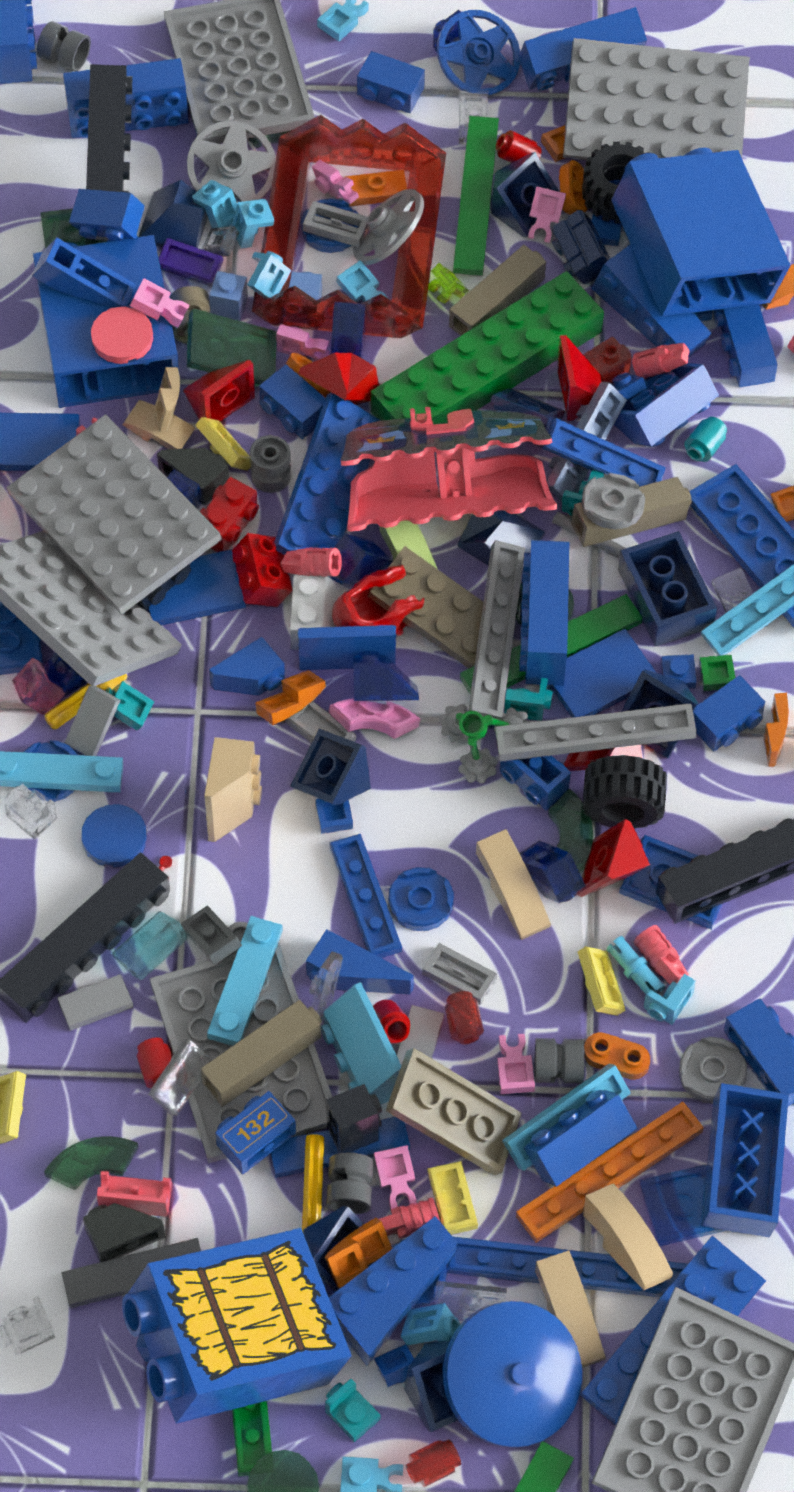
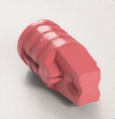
M684 343L661 345L637 352L632 358L635 374L646 379L671 372V370L688 363L689 348Z
M304 548L287 551L281 561V566L284 573L336 577L341 571L342 559L337 548Z
M658 925L647 928L635 938L633 944L644 955L651 968L659 976H662L669 985L673 981L678 983L684 974L689 975L681 963L676 949L672 947V944L666 939Z
M433 1197L428 1198L426 1201L422 1200L415 1204L411 1203L408 1206L403 1205L391 1209L392 1215L379 1218L382 1221L387 1236L398 1234L399 1239L410 1236L435 1216L439 1220Z

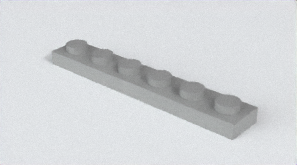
M495 540L491 545L468 711H477L483 717L491 715L492 718L501 720L525 547Z
M682 704L495 727L499 761L693 739L696 738V727L692 705Z

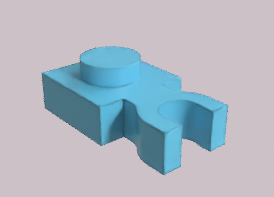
M346 0L345 4L341 6L336 2L317 19V27L337 41H341L358 25V17L365 15L369 11V3L364 0L360 5L356 6L354 5L356 0Z
M361 260L337 276V284L354 303L362 300L365 304V310L370 317L374 316L377 311L372 302L378 301L384 308L389 305L390 299L386 294L376 290L379 286V281Z
M343 1457L340 1492H377V1489H383L386 1492H402V1484H392L389 1478L392 1475L403 1476L404 1465L392 1464L386 1468H378L379 1459Z

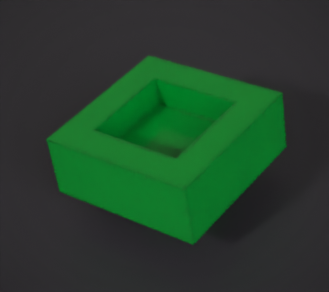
M732 655L700 657L699 667L703 691L719 690L736 678Z

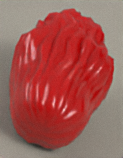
M404 565L391 566L386 570H378L370 575H365L350 590L338 597L332 610L334 626L394 625L396 626V636H401L404 633L403 629L406 626L408 627L402 620L414 610L422 609L425 598L417 600L415 595H410L406 599L395 600L388 611L371 600L368 595L374 587L390 585L406 576Z

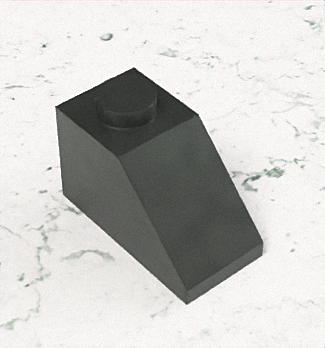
M207 448L168 449L157 453L159 470L204 506L212 499L217 487L220 485L224 486L229 479V465L226 460L219 454L214 455Z
M116 1203L110 1206H97L90 1210L88 1215L83 1217L85 1230L100 1262L122 1257L166 1238L164 1224L161 1219Z

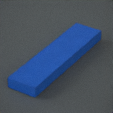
M557 418L552 420L548 431L552 437V443L543 445L542 449L591 471L624 475L634 480L639 487L662 481L666 467Z
M361 833L329 842L331 854L366 950L380 958L402 952L400 939Z
M397 1117L381 1119L382 1127H379V1141L350 1153L363 1154L372 1159L375 1152L408 1145V1150L410 1151V1142L405 1122ZM328 1130L311 1133L324 1137L323 1168H328L329 1158L339 1153ZM310 1134L291 1137L270 1153L275 1178L304 1172L305 1139Z

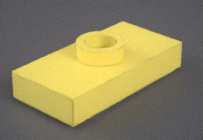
M201 417L195 426L212 444L210 449L215 454L221 455L231 467L248 471L251 467L248 453L220 421Z
M586 946L577 951L586 979L585 985L590 992L595 1011L615 1016L626 1011L608 952Z
M19 1071L0 1077V1144L18 1138L26 1074Z
M458 1161L428 1168L427 1173L438 1216L447 1231L452 1235L478 1229V1222L462 1162Z

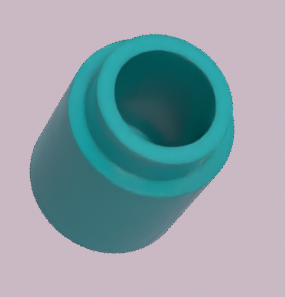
M713 416L700 421L684 442L687 454L691 459L707 462L712 458L726 439L727 427L724 422Z

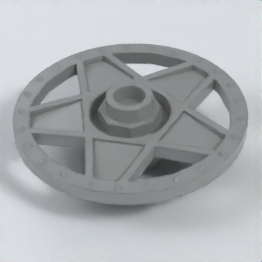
M222 121L207 127L195 138L188 153V177L196 192L210 180H214L231 188L233 194L240 202L259 200L268 193L276 175V156L271 143L262 132L244 122ZM230 128L222 145L204 141L213 132ZM246 132L256 137L267 152L248 150ZM194 155L209 168L200 184L194 172ZM270 169L265 185L255 194L252 176Z
M414 189L402 190L375 207L366 219L368 229H366V234L362 238L360 248L353 247L354 257L358 261L361 260L364 265H371L382 261L395 252L411 235L421 218L424 209L422 195ZM414 200H415V210H414V212H413V211H409L410 208H411V206H412V204H413V202H414ZM373 249L375 250V255L364 256Z

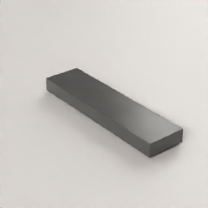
M198 1238L61 1272L69 1307L74 1308L127 1294L148 1263L201 1251Z

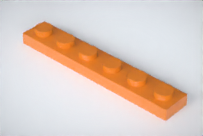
M682 1101L587 1164L557 1187H552L517 1210L516 1218L534 1242L537 1243L584 1212L586 1195L613 1183L619 1189L703 1133L704 1127Z

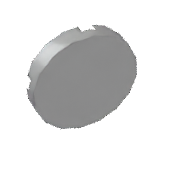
M609 473L604 474V477L598 479L595 477L584 487L581 505L584 514L593 523L603 528L616 530L628 528L637 523L643 514L645 496L639 490V485L634 480L624 475Z
M706 1037L686 1048L680 1059L679 1077L683 1088L693 1098L703 1103L713 1104V1098L721 1083L744 1086L747 1077V1063L735 1044L723 1038Z

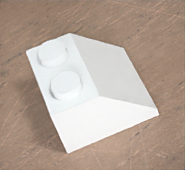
M294 575L290 626L291 649L299 650L298 629L335 627L332 618L333 605L339 596L350 589L328 577Z

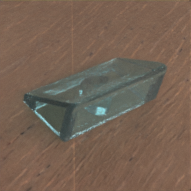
M159 911L121 944L112 955L134 977L143 980L187 940V935L179 921Z

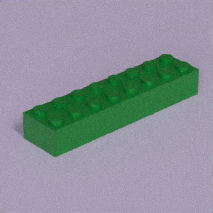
M565 271L371 391V413L381 421L410 418V409L414 408L416 418V414L426 413L425 407H430L433 425L448 423L447 415L453 411L463 409L478 410L491 402L493 394L508 388H514L557 361L561 335H566L578 348L602 333L604 310Z

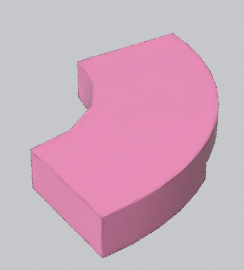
M352 698L333 703L329 707V714L348 732L358 729H374L396 739L418 728L420 724V718L414 713L388 701L386 704L366 702L367 698Z

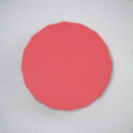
M124 306L111 308L101 313L93 322L91 328L92 344L97 354L108 362L125 364L128 363V360L135 358L138 360L144 357L151 349L153 342L152 324L144 313L134 308Z

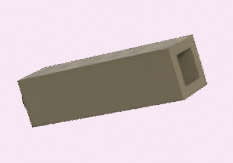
M523 244L449 309V327L461 336L529 294L545 279L546 261L537 251H532Z
M678 477L639 487V490L645 496L643 514L637 523L628 528L614 530L603 528L593 523L584 514L581 503L574 504L571 525L582 546L587 547L686 520L689 506L692 503L691 494L686 487H683Z
M299 999L202 1067V1083L222 1107L319 1040L321 1038L322 1023L319 1014L313 1007L307 1008Z

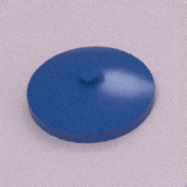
M517 1301L488 1305L466 1318L457 1328L448 1344L443 1363L445 1395L458 1421L479 1439L504 1447H522L536 1444L557 1432L566 1423L575 1409L582 1385V1364L577 1345L565 1325L552 1313L537 1305Z

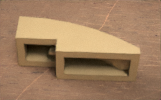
M505 829L478 841L476 844V855L491 880L493 892L520 939L523 940L551 927L550 920L535 884L508 831Z
M614 1183L585 1196L583 1216L604 1237L602 1247L643 1290L672 1278L673 1272L650 1229L630 1201Z
M570 1251L536 1261L535 1272L547 1300V1309L565 1325L572 1335L580 1354L582 1368L605 1360L606 1357L593 1314Z

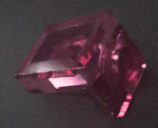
M34 658L12 680L21 702L42 715L50 711L64 696L63 689L49 680L43 664Z

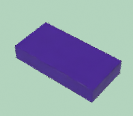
M166 238L158 257L161 270L211 287L213 286L217 271L220 270L224 261L223 256Z

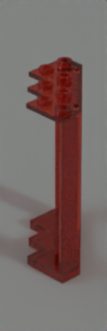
M321 114L280 136L269 199V207L274 217L273 226L265 227L261 253L266 254L267 251L276 253L283 258L282 264L288 267L291 272L280 293L265 299L257 292H254L252 312L273 326H280L282 324L300 329L403 338L422 329L446 152L407 123H403L386 133H382L365 119L340 129ZM322 160L327 164L386 170L404 169V171L409 172L407 189H414L422 195L424 209L417 226L407 240L399 247L392 301L379 294L358 304L338 289L315 300L295 285L289 288L291 273L294 270L310 162L316 163ZM414 200V202H413V204H412V206H411V208H410L409 211H413V212H414V210H415V200Z

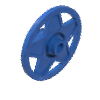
M467 10L456 14L443 26L437 41V57L443 73L458 89L476 96L494 95L509 86L518 73L520 67L518 40L512 29L498 16L483 10ZM473 17L485 19L497 26L483 32ZM457 22L460 40L445 44L448 31ZM507 40H509L513 52L512 65L500 52ZM447 62L463 66L464 82L453 73ZM487 74L505 80L495 87L481 88Z

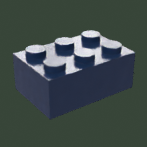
M679 531L620 550L618 571L638 612L643 618L642 621L655 647L701 632L715 622L717 607Z

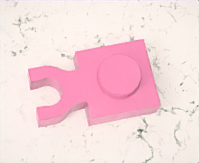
M322 160L311 166L316 177L314 180L315 184L322 193H329L337 199L342 198L349 204L359 197L358 193L350 188L354 185L353 181L348 177H342L336 168Z
M536 187L529 217L537 219L536 223L530 228L527 238L534 239L535 231L543 229L546 233L544 242L550 243L552 236L550 223H559L565 193Z
M143 279L130 304L132 308L158 320L160 315L163 316L171 325L177 328L189 307L183 301L170 299L171 292L146 279Z
M280 324L276 333L278 352L288 355L298 353L305 357L310 356L316 361L330 355V351L327 350L330 341L321 338H310L309 332H305L298 327Z
M518 1034V1045L515 1047L507 1045L506 1035L499 1036V1049L505 1056L497 1058L500 1094L535 1092L532 1056H522L526 1043L525 1034Z
M408 1145L375 1152L373 1157L381 1189L390 1187L391 1190L389 1197L390 1211L398 1207L396 1197L399 1195H405L408 1198L409 1204L417 1203L414 1192L407 1184L415 1181Z

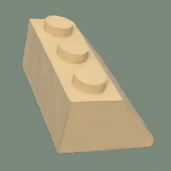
M214 738L204 795L208 841L216 842L250 819L253 815L254 805H260L262 786H260L261 771L259 770L260 755L255 754L253 741Z

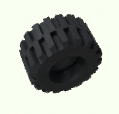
M620 141L613 142L612 146L608 144L601 145V150L595 149L591 153V157L587 158L584 167L582 198L585 200L587 209H592L593 215L596 217L599 215L603 216L602 220L606 222L615 220V224H621L611 201L618 185L610 181L622 179L626 165L633 158L646 154L643 147L639 145L633 147L632 143L626 142V145L620 144Z
M613 755L596 759L595 762L588 764V767L585 769L582 810L594 822L609 827L615 826L624 819L630 821L634 829L653 825L664 817L667 774L660 765L637 756Z

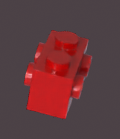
M232 477L227 480L224 486L220 485L217 487L212 496L211 503L207 508H202L199 511L220 532L222 540L210 548L215 552L226 551L238 541L242 531L258 513L257 490Z
M247 533L232 549L233 561L235 562L239 577V586L242 590L244 602L247 604L278 607L293 591L289 573H284L281 566L284 554L276 550L274 543L276 537Z

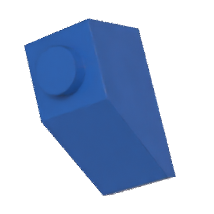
M260 637L209 669L210 686L214 690L260 696L267 690L273 691L282 684L281 680L285 679L284 662L264 638Z

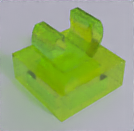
M438 263L431 270L437 279L432 280L428 284L427 289L435 293L442 287L441 294L436 298L441 303L448 302L452 294L461 299L469 291L457 276L441 263Z

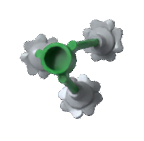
M460 704L456 707L447 706L445 708L446 714L439 716V721L442 725L441 734L443 736L449 735V739L452 742L460 739L468 740L471 751L460 757L462 765L458 768L459 772L466 776L469 783L477 780V782L482 784L488 777L496 774L495 766L498 764V759L491 756L489 749L484 748L480 751L477 747V740L485 736L488 726L493 725L497 727L531 723L527 721L528 715L526 712H518L514 708H509L507 713H503L502 719L499 720L492 718L491 715L483 717L477 711H467L465 704Z

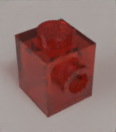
M613 336L584 353L585 358L600 374L601 382H609L611 384L614 377L623 373H630L631 353L624 344H620Z

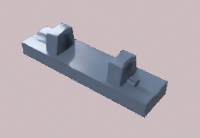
M600 382L588 405H581L576 415L581 419L576 427L606 440L627 400L609 382ZM553 457L548 466L553 470L547 480L549 490L562 502L565 490L574 493L578 492L589 469L565 458Z

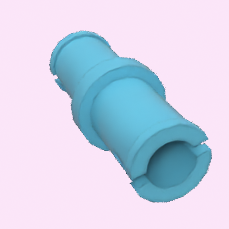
M623 936L613 941L616 945L609 944L606 950L625 970L623 974L628 979H633L645 994L649 990L657 993L656 991L662 992L665 989V984L647 966L648 961L644 956L639 957Z

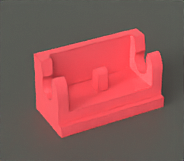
M101 1171V1187H98L97 1190L98 1206H110L116 1203L148 1215L168 1217L173 1186L171 1178L163 1177V1181L111 1176L109 1171Z

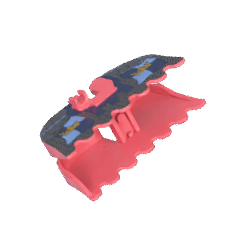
M425 407L426 413L416 414V418L415 409L411 408L410 418L365 424L353 429L346 435L341 466L356 465L362 459H372L374 461L370 468L358 473L351 481L348 531H360L369 524H378L380 527L389 528L398 525L400 521L408 520L413 524H424L434 517L454 521L460 519L464 514H474L476 517H489L498 510H504L510 514H519L528 507H537L543 511L557 509V503L550 493L541 460L534 456L519 454L475 459V452L485 451L491 445H500L502 448H516L522 442L527 441L536 445L551 444L552 437L538 416L510 411H471V409H463L449 413L447 415L448 423L433 425L430 407ZM434 452H436V459H437V470H438L439 489H438L437 478H436V467H435V456H434Z

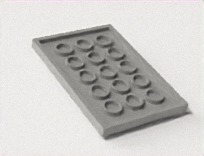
M224 0L164 11V20L175 59L181 58L186 84L187 104L196 136L207 127L222 121L244 122L255 127L264 135L315 126V116L280 0ZM230 128L215 131L207 136L204 141L221 144L224 142ZM246 132L247 139L254 137L249 132Z
M574 38L571 51L563 158L587 160L595 149L601 150V145L608 144L612 146L613 142L619 141L622 145H626V142L632 143L633 147L639 145L644 148V153L650 152L656 154L659 158L684 156L694 149L703 147L711 149L712 152L738 150L742 157L750 57Z
M106 414L6 487L9 495L121 615L222 540L220 532Z
M44 531L0 545V601L92 687L178 654L182 644L167 629L163 628L157 621H154L150 614L137 603L121 615Z
M278 943L244 1038L299 1000L280 943ZM237 953L229 955L216 965L211 961H207L150 978V985L208 1164L227 1158L216 1145L215 1132L219 1124L230 1116L236 1117L244 1110V1106L257 1095L261 1097L268 1091L274 1095L296 1120V1134L292 1137L327 1128L326 1099L332 1097L314 1043L223 1107L202 1083L201 1068L232 1047L231 1045L207 1039V1032Z
M675 1287L591 1483L608 1492H747L794 1377V1343Z

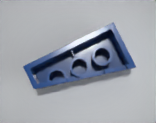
M631 244L604 263L591 288L656 347L684 343L689 348V358L705 345L712 334L694 313L661 316Z
M436 1216L329 1297L345 1340L366 1366L369 1365L375 1354L388 1341L397 1326L413 1309L419 1298L455 1255L458 1243Z

